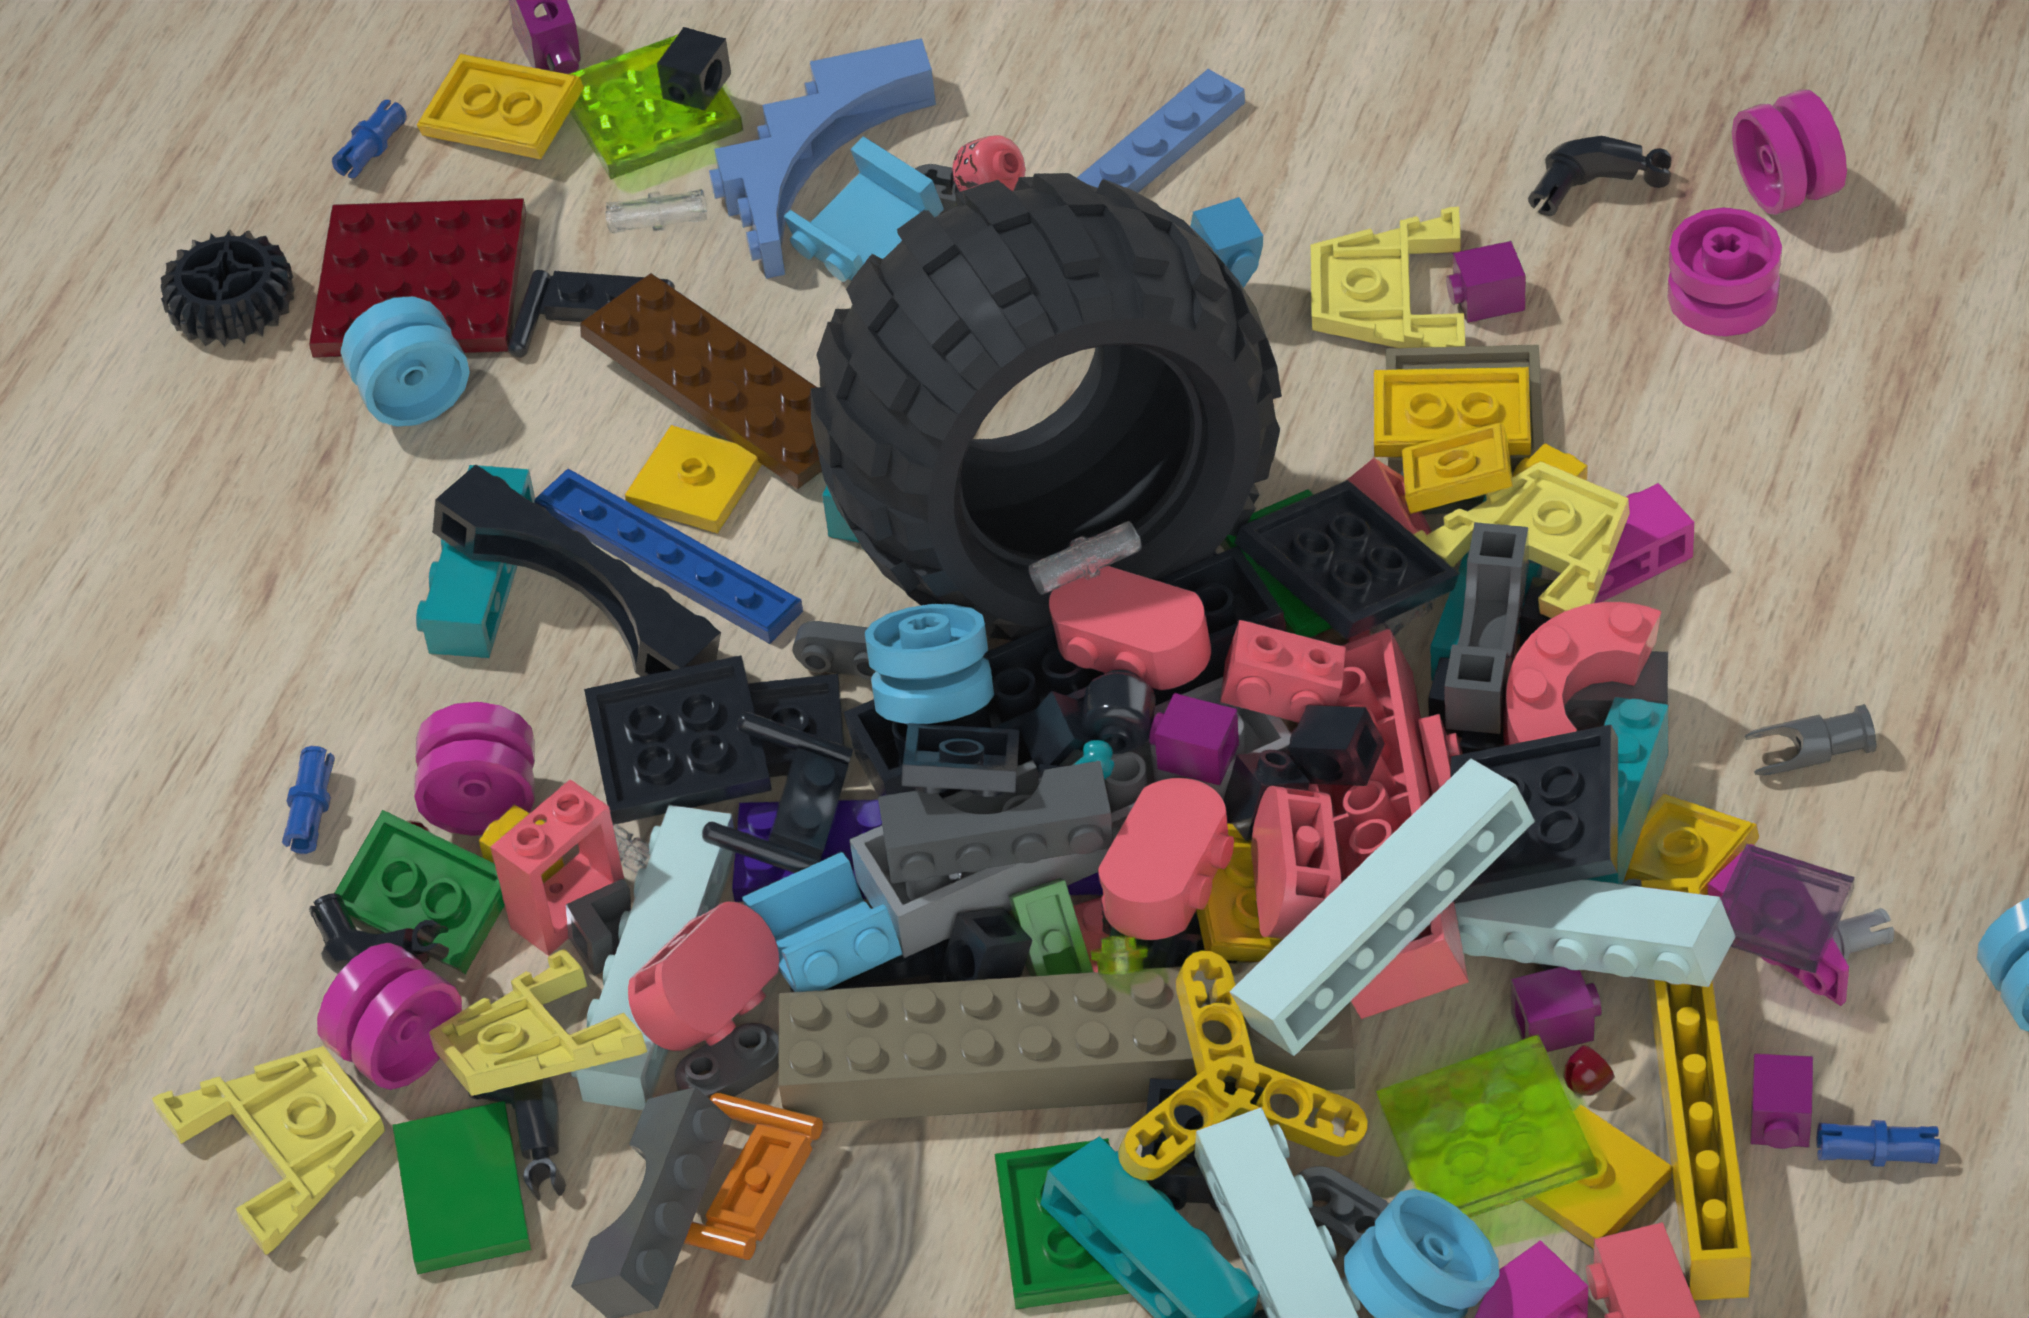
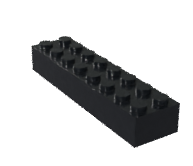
M1238 546L1156 580L1195 592L1199 596L1204 607L1211 643V656L1205 669L1190 682L1166 690L1152 688L1156 697L1155 706L1171 700L1174 693L1182 695L1223 677L1225 660L1239 620L1287 632L1284 612ZM1051 624L991 649L984 654L983 657L989 660L994 695L986 706L972 714L951 721L931 723V725L1019 730L1020 725L1052 691L1084 702L1087 686L1093 679L1105 673L1092 668H1082L1073 662L1065 660L1059 651L1054 627ZM874 699L845 711L844 716L855 756L878 796L917 791L914 786H902L903 759L908 724L887 720L876 712ZM1020 731L1018 766L1033 760ZM948 789L938 794L944 799L964 789Z

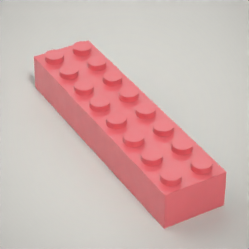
M1390 628L1342 645V647H1346L1343 682L1336 706L1366 707L1385 743L1367 786L1309 784L1308 791L1327 793L1331 797L1341 883L1432 796L1418 719H1421L1413 671ZM1454 902L1434 918L1412 942L1351 1000L1361 1019L1469 982Z

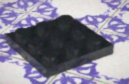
M1349 480L1240 526L1234 542L1254 559L1258 565L1268 571L1289 589L1295 597L1303 601L1346 639L1454 590L1460 575L1459 572Z
M742 655L584 689L606 801L613 825L666 814L668 805L694 808L772 791L761 739L741 733L736 726L737 718L741 713L750 712L755 714Z
M1611 724L1451 757L1450 778L1467 761L1473 759L1516 784L1535 821L1453 901L1454 904L1618 873V736Z

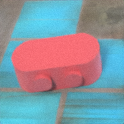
M1093 564L1067 574L1056 584L1050 595L1049 609L1059 651L1065 660L1073 662L1079 667L1092 668L1104 673L1112 670H1128L1137 674L1151 688L1166 690L1179 687L1196 678L1205 669L1210 660L1211 643L1204 607L1201 599L1195 592L1104 564Z
M1170 778L1152 783L1141 791L1098 868L1099 880L1103 888L1102 906L1104 915L1108 922L1120 933L1142 940L1168 938L1184 931L1196 909L1202 910L1206 906L1212 890V880L1219 868L1225 869L1234 848V839L1228 835L1225 804L1221 796L1212 787L1193 779Z
M1269 786L1261 798L1253 826L1251 855L1260 933L1263 937L1284 939L1341 884L1331 797L1327 793Z
M723 902L705 914L690 920L629 979V1005L641 1031L652 1042L671 1051H684L704 1040L709 1046H712L725 1038L736 1027L732 1018L737 1013L739 1016L744 1015L762 1002L766 997L762 988L778 973L779 952L772 931L758 913L738 902Z

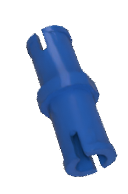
M383 100L367 121H360L352 129V138L332 157V165L336 172L342 176L348 173V178H356L372 157H378L388 147L387 140L407 120V114L402 105L394 102L386 110L390 106L391 100Z
M308 746L302 749L296 784L289 789L286 800L290 811L282 843L286 847L291 844L290 850L299 854L312 853L316 850L322 813L328 811L331 800L327 788L335 757L332 753H328L326 756L327 750L320 746Z
M1872 1120L1870 1126L1819 1123L1816 1145L1821 1150H1818L1817 1156L1818 1160L1822 1161L1836 1159L1869 1160L1871 1166L1884 1167L1886 1161L1937 1164L1940 1155V1139H1935V1137L1939 1136L1938 1126H1887L1885 1120Z

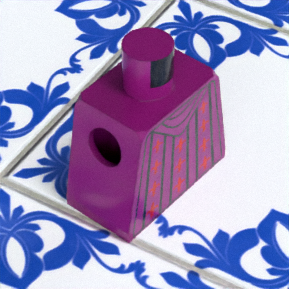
M509 0L513 30L533 68L575 75L579 70L578 63L581 60L577 26L568 1ZM543 4L547 15L536 17L534 14L536 7Z

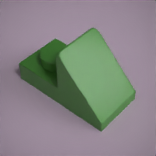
M1059 878L1008 896L1016 922L1033 940L1025 963L1031 977L1094 973L1064 879Z

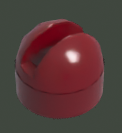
M1586 1045L1580 1046L1569 1057L1563 1073L1566 1086L1582 1096H1594L1615 1078L1609 1064L1596 1051Z

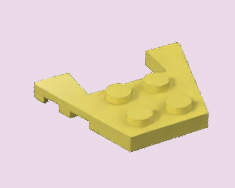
M1459 207L1441 209V217L1420 222L1417 216L1400 220V228L1373 235V231L1370 228L1310 245L1312 330L1395 348L1465 346L1464 313L1412 315L1410 312L1409 254L1460 252Z
M1540 461L1512 477L1513 487L1487 493V501L1468 512L1460 508L1443 517L1444 525L1428 535L1423 530L1414 534L1451 567H1454L1470 550L1475 522L1528 527L1529 560L1561 573L1538 598L1540 614L1553 618L1567 610L1595 602L1629 517V500L1627 497Z
M562 949L549 956L547 959L550 968L534 978L530 972L526 971L511 980L513 991L490 1004L489 999L482 998L429 1032L434 1051L471 1096L641 1055L647 1052L643 1034L624 1013L571 1035L560 1026L544 1008L543 1004L587 987L582 967L566 949Z
M324 1046L254 1066V1074L226 1082L219 1076L200 1082L201 1089L174 1097L171 1090L152 1098L156 1112L181 1144L231 1114L234 1115L283 1178L279 1183L235 1208L241 1224L265 1255L272 1252L385 1132L379 1114Z

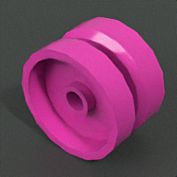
M1800 89L1781 96L1773 106L1771 104H1759L1739 111L1733 119V150L1739 172L1755 202L1768 214L1778 215L1799 207L1805 200V197L1808 200H1819L1838 193L1845 186L1847 164L1840 132L1829 109L1822 99L1811 90Z
M1725 207L1703 210L1684 219L1674 230L1669 246L1670 274L1667 298L1672 313L1685 326L1708 335L1723 337L1740 335L1763 326L1776 312L1779 299L1782 244L1777 230L1764 218L1749 211Z
M468 702L453 704L437 710L421 723L416 736L415 759L418 768L415 773L414 798L418 812L430 824L450 833L478 836L483 835L486 828L493 821L499 820L514 804L530 813L535 801V778L532 770L535 764V739L532 727L520 714L501 705Z
M384 943L372 946L360 953L336 975L323 997L317 1015V1034L327 1048L343 1060L354 1063L358 1071L374 1084L393 1090L408 1086L425 1075L440 1059L434 1051L429 1032L462 1012V998L455 986L436 972L425 969L421 961L400 946Z

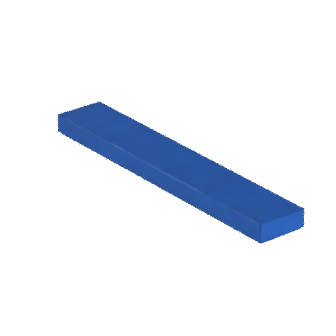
M570 469L565 470L534 499V502L543 506L551 516L573 531L584 534L591 543L768 644L772 643L803 612L802 600Z

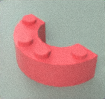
M1600 602L1567 610L1541 625L1522 645L1510 669L1502 723L1505 746L1576 732V728L1565 714L1564 705L1574 693L1591 684L1614 681L1635 686L1656 644L1661 611L1634 603Z

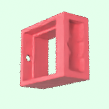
M571 779L491 846L510 928L548 956L569 939L566 904L624 879L609 806ZM538 820H546L542 825L535 824ZM578 843L580 853L543 884L541 874Z

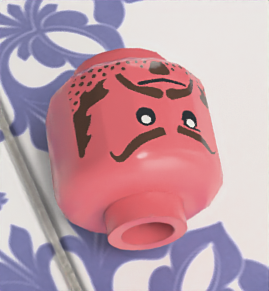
M993 135L970 141L962 146L954 157L952 171L954 182L959 192L999 180L1011 191H1014L1018 178L1025 177L1026 168L1024 157L1019 147L1009 138Z

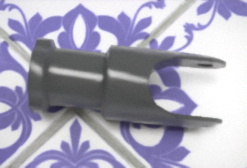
M1865 704L1855 706L1852 713L1825 719L1820 714L1755 729L1745 735L1746 740L1781 735L1791 739L1797 748V755L1791 760L1765 766L1754 771L1755 775L1764 776L1831 762V757L1837 754L1863 749L1865 753L1875 752L1877 748L1873 721Z

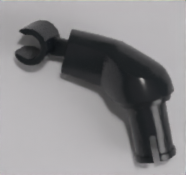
M1602 135L1564 142L1555 147L1545 158L1547 171L1534 191L1530 193L1528 202L1534 209L1541 199L1544 200L1547 197L1538 212L1546 216L1555 215L1559 205L1572 186L1586 184L1598 177L1633 180L1638 170L1644 171L1643 177L1648 185L1655 188H1663L1670 182L1671 172L1667 169L1671 167L1672 158L1669 152L1662 148L1653 149L1647 156H1643L1641 145Z
M332 893L321 896L313 902L315 906H310L309 908L310 915L314 919L325 943L321 953L322 960L327 967L337 974L360 953L372 946L384 943H391L402 947L420 960L422 965L429 961V956L437 960H443L449 954L448 947L440 943H433L439 934L447 933L448 928L433 920H424L415 929L405 928L389 933L371 934L356 929L340 894Z
M551 1077L474 1096L469 1094L472 1099H484L495 1102L505 1101V1104L512 1105L516 1114L521 1154L525 1159L533 1160L524 1170L523 1178L534 1197L540 1200L539 1186L544 1180L550 1178L554 1190L558 1196H561L566 1187L565 1179L556 1165L550 1160V1156L556 1155L559 1152L560 1134L558 1101Z

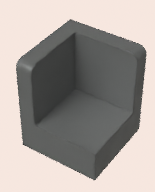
M624 879L566 904L568 938L594 976L603 972L607 957L610 954H616L620 943L618 932L622 914L624 911H631L630 888Z

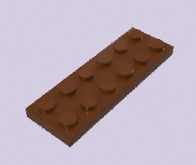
M652 273L580 323L581 338L729 442L736 443L757 456L759 463L796 489H799L822 472L818 454L819 450L816 446L811 423V388L817 387Z

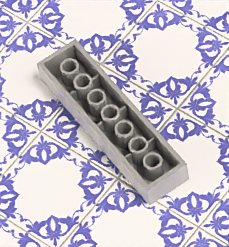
M1223 677L1182 695L1237 709L1239 746L1221 785L1200 781L1212 787L1224 801L1237 754L1261 753L1264 750L1285 751L1296 765L1297 763L1292 758L1288 749L1291 732L1281 718L1221 703ZM1171 700L1155 706L1154 718L1158 712L1165 713ZM1149 740L1144 746L1134 751L1112 755L1111 760L1114 761L1115 765L1111 775L1104 782L1111 811L1113 839L1116 838L1143 788L1164 779H1193L1158 770L1156 746L1151 745ZM1074 749L1059 766L1073 765L1083 757V751ZM1031 760L1017 766L1016 792H1004L996 797H982L973 794L970 790H962L943 800L954 808L973 814L1004 812L1022 804L1036 791L1039 772L1034 761ZM882 826L850 839L856 881L873 908L882 904L887 907L904 958L950 938L957 914L1004 908L1009 912L1012 910L1008 898L1009 895L1059 878L1064 879L1066 885H1070L1097 873L1101 862L1109 850L1103 849L1090 854H1072L1042 859L1034 863H1017L986 868L979 872H962L931 877L918 882L907 881L892 884Z

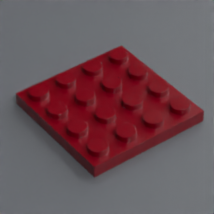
M524 198L332 205L309 341L312 357H342L341 347L344 335L355 319L373 305L398 297H417L431 302L444 316L451 329L452 336L457 340L464 353L508 352L527 213Z

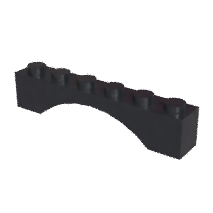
M475 464L435 499L432 533L471 560L502 562L530 568L554 577L582 593L600 608L617 628L630 652L635 673L640 677L717 660L721 631L716 629L708 619L688 610L675 601L667 591L653 586L634 573L625 562L614 559L592 544L584 534L573 531L551 516L543 506L532 503L510 488L502 478L491 475Z

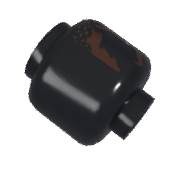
M1112 670L1093 679L1085 690L1081 724L1082 731L1093 740L1107 742L1112 747L1113 754L1131 752L1144 746L1150 737L1155 712L1156 697L1151 686L1137 674L1128 670Z

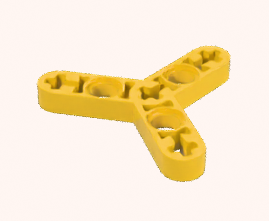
M1199 951L1192 953L1185 960L1176 978V991L1197 1075L1132 1125L1120 1144L1118 1156L1120 1164L1129 1175L1140 1180H1154L1195 1150L1196 1131L1262 1107L1269 1125L1278 1124L1287 1140L1326 1155L1341 1157L1350 1154L1357 1148L1367 1132L1368 1121L1363 1109L1354 1101L1255 1063L1243 1013L1230 993L1236 986L1232 970L1228 962L1221 955L1212 951ZM1197 971H1202L1205 979H1215L1209 991L1210 1004L1204 1007L1202 1006L1207 999L1205 985L1202 981H1193ZM1210 1020L1224 1023L1231 1032L1232 1040L1223 1045L1209 1041L1203 1033L1202 1024ZM1226 1076H1232L1237 1079L1235 1083L1237 1091L1234 1095L1224 1092L1225 1083L1223 1080ZM1258 1085L1263 1087L1264 1091L1256 1105H1253L1250 1102L1255 1095L1253 1092ZM1276 1094L1290 1096L1298 1105L1299 1115L1290 1119L1280 1117L1272 1110L1270 1097ZM1181 1105L1194 1107L1203 1117V1127L1198 1130L1183 1128L1175 1119L1174 1109ZM1313 1107L1319 1110L1314 1117V1124L1310 1127L1305 1122ZM1335 1117L1345 1121L1343 1126L1346 1133L1343 1137L1333 1134L1334 1125L1331 1122ZM1163 1131L1167 1139L1162 1143L1155 1157L1149 1154L1142 1158L1137 1154L1136 1150L1140 1144L1144 1147L1148 1146Z

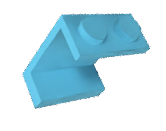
M864 136L850 149L860 173L811 222L792 210H789L784 215L792 234L790 237L792 246L803 257L811 259L814 256L822 261L828 271L842 282H845L847 279L852 280L871 254L882 259L902 241L897 234V229L924 209L926 211L929 210L934 217L944 210L933 180Z
M842 852L742 897L744 905L758 913L772 931L779 952V971L794 992L826 990L903 954L887 907L884 904L873 909L868 906L861 897L850 861Z

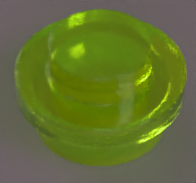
M1129 936L1102 938V948L1091 950V960L1097 961L1098 974L1105 975L1143 971V957L1148 956L1147 946H1136L1135 937Z

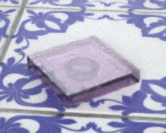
M1746 844L1721 897L1722 904L1736 936L1730 947L1816 974L1852 895L1855 877Z

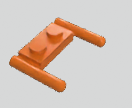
M715 1093L709 1099L732 1120L755 1125L756 1127L705 1214L707 1218L706 1224L692 1222L684 1244L750 1260L756 1250V1240L762 1241L813 1150L810 1145L812 1140H817L820 1137L823 1121L818 1117L722 1093Z

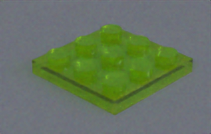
M677 35L569 74L579 76L584 86L570 113L610 180L743 131L741 115L723 87L705 111L663 99L657 62Z
M1539 1034L1376 1091L1380 1108L1414 1189L1439 1196L1455 1205L1469 1218L1598 1174L1595 1157Z

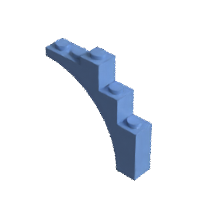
M922 38L810 61L812 81L804 83L806 96L762 105L765 125L757 126L759 140L714 149L717 169L709 170L714 198L724 197L728 215L739 214L743 228L752 226L753 231L746 232L751 260L761 259L766 279L785 275L782 254L786 222L784 215L791 209L797 193L814 170L839 147L867 129L899 115L936 105L932 69Z

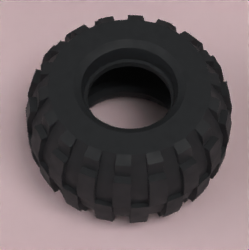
M1034 173L1033 177H1019L1014 191H1011L999 180L955 193L956 207L936 217L929 210L926 211L924 209L897 229V234L902 241L883 259L871 254L852 278V282L846 288L852 306L849 309H835L831 322L828 321L816 354L820 367V387L811 388V423L816 446L819 450L818 454L824 481L838 511L881 573L903 589L908 597L921 606L928 604H955L972 608L983 615L986 635L990 638L1015 640L1053 624L1049 609V599L1054 587L1067 574L1084 566L1104 564L1157 580L1217 555L1216 549L1227 535L1237 536L1240 526L1247 524L1256 509L1254 504L1260 496L1255 483L1268 479L1280 434V427L1275 416L1273 399L1282 397L1278 367L1257 308L1239 280L1208 243L1184 220L1162 209L1157 203L1129 188L1104 179L1101 180L1097 188L1086 184L1070 173ZM1095 348L1091 364L1082 382L1070 398L1050 416L1026 430L1009 436L993 439H973L981 423L994 406L1019 382L1036 370L1061 357L1081 350Z

